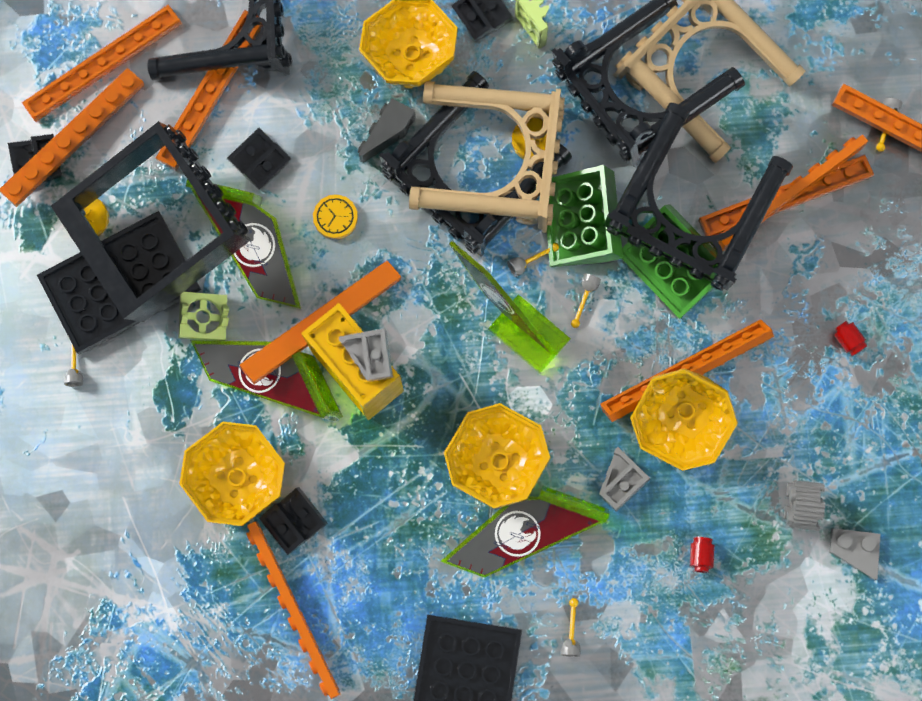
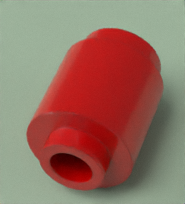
M845 321L835 328L837 331L834 334L835 338L846 353L849 352L851 356L856 355L867 347L865 337L854 322L849 324Z
M693 538L690 549V567L694 568V572L708 573L709 569L714 568L715 545L712 544V538Z

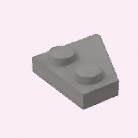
M386 329L339 337V341L344 345L367 381L393 378Z
M617 447L599 495L617 512L650 478Z
M832 528L829 553L838 559L844 560L849 566L858 569L871 580H878L880 534Z

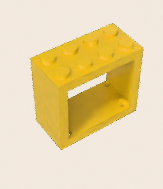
M338 303L301 334L312 354L369 421L404 392L401 377L392 367L393 378L371 382L366 380L360 368L339 341L340 336L362 333L363 331Z

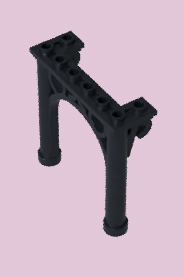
M249 0L246 21L241 31L231 42L223 47L212 50L149 58L147 68L150 78L155 81L162 80L167 76L256 65V68L261 71L278 69L280 73L283 72L285 75H289L292 57L282 44V37H284V27L281 23V16L284 15L282 3L280 0H258V2L257 0ZM264 8H266V21L260 17V13ZM257 25H263V36L258 40H253L249 35L252 29ZM245 40H247L251 45L249 47L238 48L243 44Z
M651 0L594 41L586 45L580 40L575 41L567 47L565 52L561 48L551 50L554 58L552 63L556 68L555 74L561 82L566 81L571 95L574 98L578 96L583 110L587 114L590 112L593 115V122L599 130L604 129L609 143L612 146L616 145L620 149L619 154L624 162L627 163L629 161L633 167L637 166V161L640 160L639 157L646 152L666 114L665 111L660 113L641 112L623 103L610 86L608 80L609 63L614 53L623 44L664 17L675 5L678 7L676 0ZM602 56H604V57H603V61H602V66L597 65V64H592V63H594L595 61H597L599 58H601ZM731 67L678 104L690 113L682 127L734 90L738 91L745 86L744 79L736 68ZM589 72H596L601 74V80L598 84L591 85L584 79L585 75ZM602 90L603 98L599 103L591 93H597ZM614 111L619 114L616 124L606 112ZM627 118L639 120V125L631 132L626 131L621 125ZM648 122H656L651 126L648 124Z
M473 71L462 86L488 88L489 84L483 76ZM443 105L409 141H402L394 149L392 155L388 151L385 154L382 152L379 158L380 166L383 170L382 174L385 178L398 183V188L406 196L410 194L412 186L427 188L434 181L436 182L434 184L435 189L451 190L443 182L436 170L434 151L440 137L468 107ZM560 144L559 154L555 153L554 161H558L557 170L572 159L571 153L562 144ZM429 146L428 160L417 159ZM544 162L536 163L531 170L539 174L541 179ZM418 166L430 168V178L426 181L418 180L412 174L414 168ZM526 178L519 186L522 192L531 194L536 190L537 183L532 178ZM515 190L504 196L506 198L520 199ZM427 209L432 213L431 217L439 225L444 224L449 228L448 232L456 240L460 238L466 243L464 246L473 255L477 253L480 257L484 255L485 246L513 218L511 216L491 214L484 218L483 214L478 213V221L470 224L462 219L460 216L461 212L456 211L455 217L446 210Z
M669 103L665 110L666 115L615 210L612 213H608L604 226L607 227L606 230L614 236L622 235L628 238L627 242L635 247H640L641 245L649 249L648 253L657 258L662 256L668 259V263L678 269L683 267L689 270V274L699 280L704 278L710 281V285L720 291H723V289L728 290L737 280L735 272L784 178L789 176L793 165L784 158L772 156L743 215L730 230L713 236H698L684 232L672 225L662 215L656 205L653 194L655 176L683 123H685L690 114L681 105ZM646 191L649 206L636 209ZM641 213H652L656 220V226L653 229H646L640 226L637 222V216ZM661 225L665 228L662 232L666 234L668 244L651 236L658 232ZM733 236L723 254L718 242ZM691 242L695 243L691 251L692 256L676 249L680 245L689 246ZM703 244H711L716 251V258L712 261L701 258L697 252L698 247Z

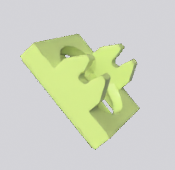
M516 0L515 17L536 46L541 49L547 42L548 26L543 18L546 17L549 6L540 8L544 0Z
M194 292L181 293L178 338L225 341L226 327L229 318H227L229 313L227 295ZM199 300V309L195 313L187 312L190 304ZM207 301H210L217 307L220 315L211 314L207 309ZM199 311L206 312L209 316L208 322H198L196 314ZM188 320H194L195 324L198 325V332L190 328L187 323ZM210 322H219L215 330L206 333V325Z

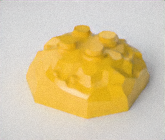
M392 0L363 21L359 51L386 83L394 86L403 85L405 88L412 89L413 87L425 84L426 81L432 80L437 74H441L454 60L458 27L433 0Z
M687 369L652 377L630 417L640 449L682 471L715 463L738 424L728 391L709 378Z
M501 403L467 412L444 452L452 485L493 509L527 500L551 459L541 425Z
M222 422L184 451L179 484L207 522L243 526L280 498L285 462L256 425Z

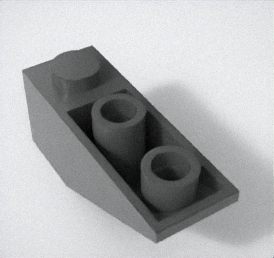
M391 98L388 104L385 103L379 115L381 117L378 122H374L370 127V136L367 141H362L358 148L360 162H366L404 138L416 119L414 109Z

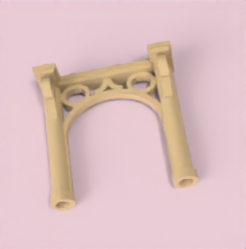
M681 0L683 4L679 8L675 5L666 14L668 19L664 23L660 20L651 29L653 34L649 38L644 36L635 45L638 49L633 54L629 51L615 66L618 70L613 76L622 79L626 75V79L637 90L644 88L665 110L669 103L680 104L684 99L679 94L673 77L676 56L682 45L690 37L708 29H725L740 36L789 87L806 70L801 65H797L734 0ZM699 7H703L711 14L708 22L697 20L695 13ZM689 12L688 17L691 25L687 27L679 26L677 22ZM717 14H721L728 21H717ZM669 31L672 36L671 45L657 44ZM657 50L665 52L667 55L666 65H654L651 60L652 54ZM643 56H645V63L641 59ZM665 71L666 84L655 73ZM700 115L683 126L688 134L709 154V158L714 163L718 162L731 149Z
M426 81L423 92L424 104L490 109L500 111L511 117L523 134L526 147L525 157L521 169L515 178L497 191L477 193L412 186L409 196V209L419 210L420 208L511 216L516 217V221L521 224L534 225L538 223V229H541L542 233H547V226H552L553 204H549L550 196L555 195L556 183L552 182V175H557L558 161H554L555 153L559 154L560 140H557L556 136L557 132L562 131V120L564 119L565 98L561 97V89L556 88V91H552L551 94L441 85L435 84L433 81ZM514 109L528 112L522 118ZM532 117L543 120V128L538 132L531 131L526 125ZM547 134L545 150H541L535 144V140L541 139ZM539 162H544L542 179L539 174L531 171L533 166ZM526 178H532L537 183L536 190L531 194L522 192L519 186ZM515 190L520 199L506 198L504 196Z

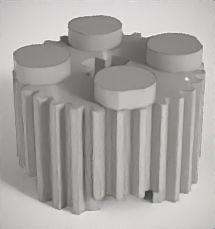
M794 480L793 483L787 484L786 496L789 497V506L785 505L784 520H786V524L790 528L819 531L820 526L817 522L818 520H823L825 513V502H823V498L820 495L821 491H825L823 483Z

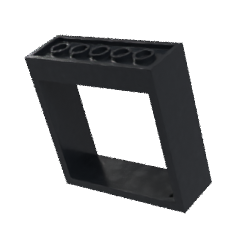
M159 121L51 205L122 317L139 322H145L251 241L247 235L249 232L248 228L242 221L237 220L235 217L236 211L233 206L224 201L222 198L224 195L223 191L217 184L212 183L210 180L211 174L207 168L199 164L197 161L199 156L193 148L187 146L185 135L179 129L175 130L171 125H165ZM166 146L223 233L140 297H137L86 219L84 209L157 151Z

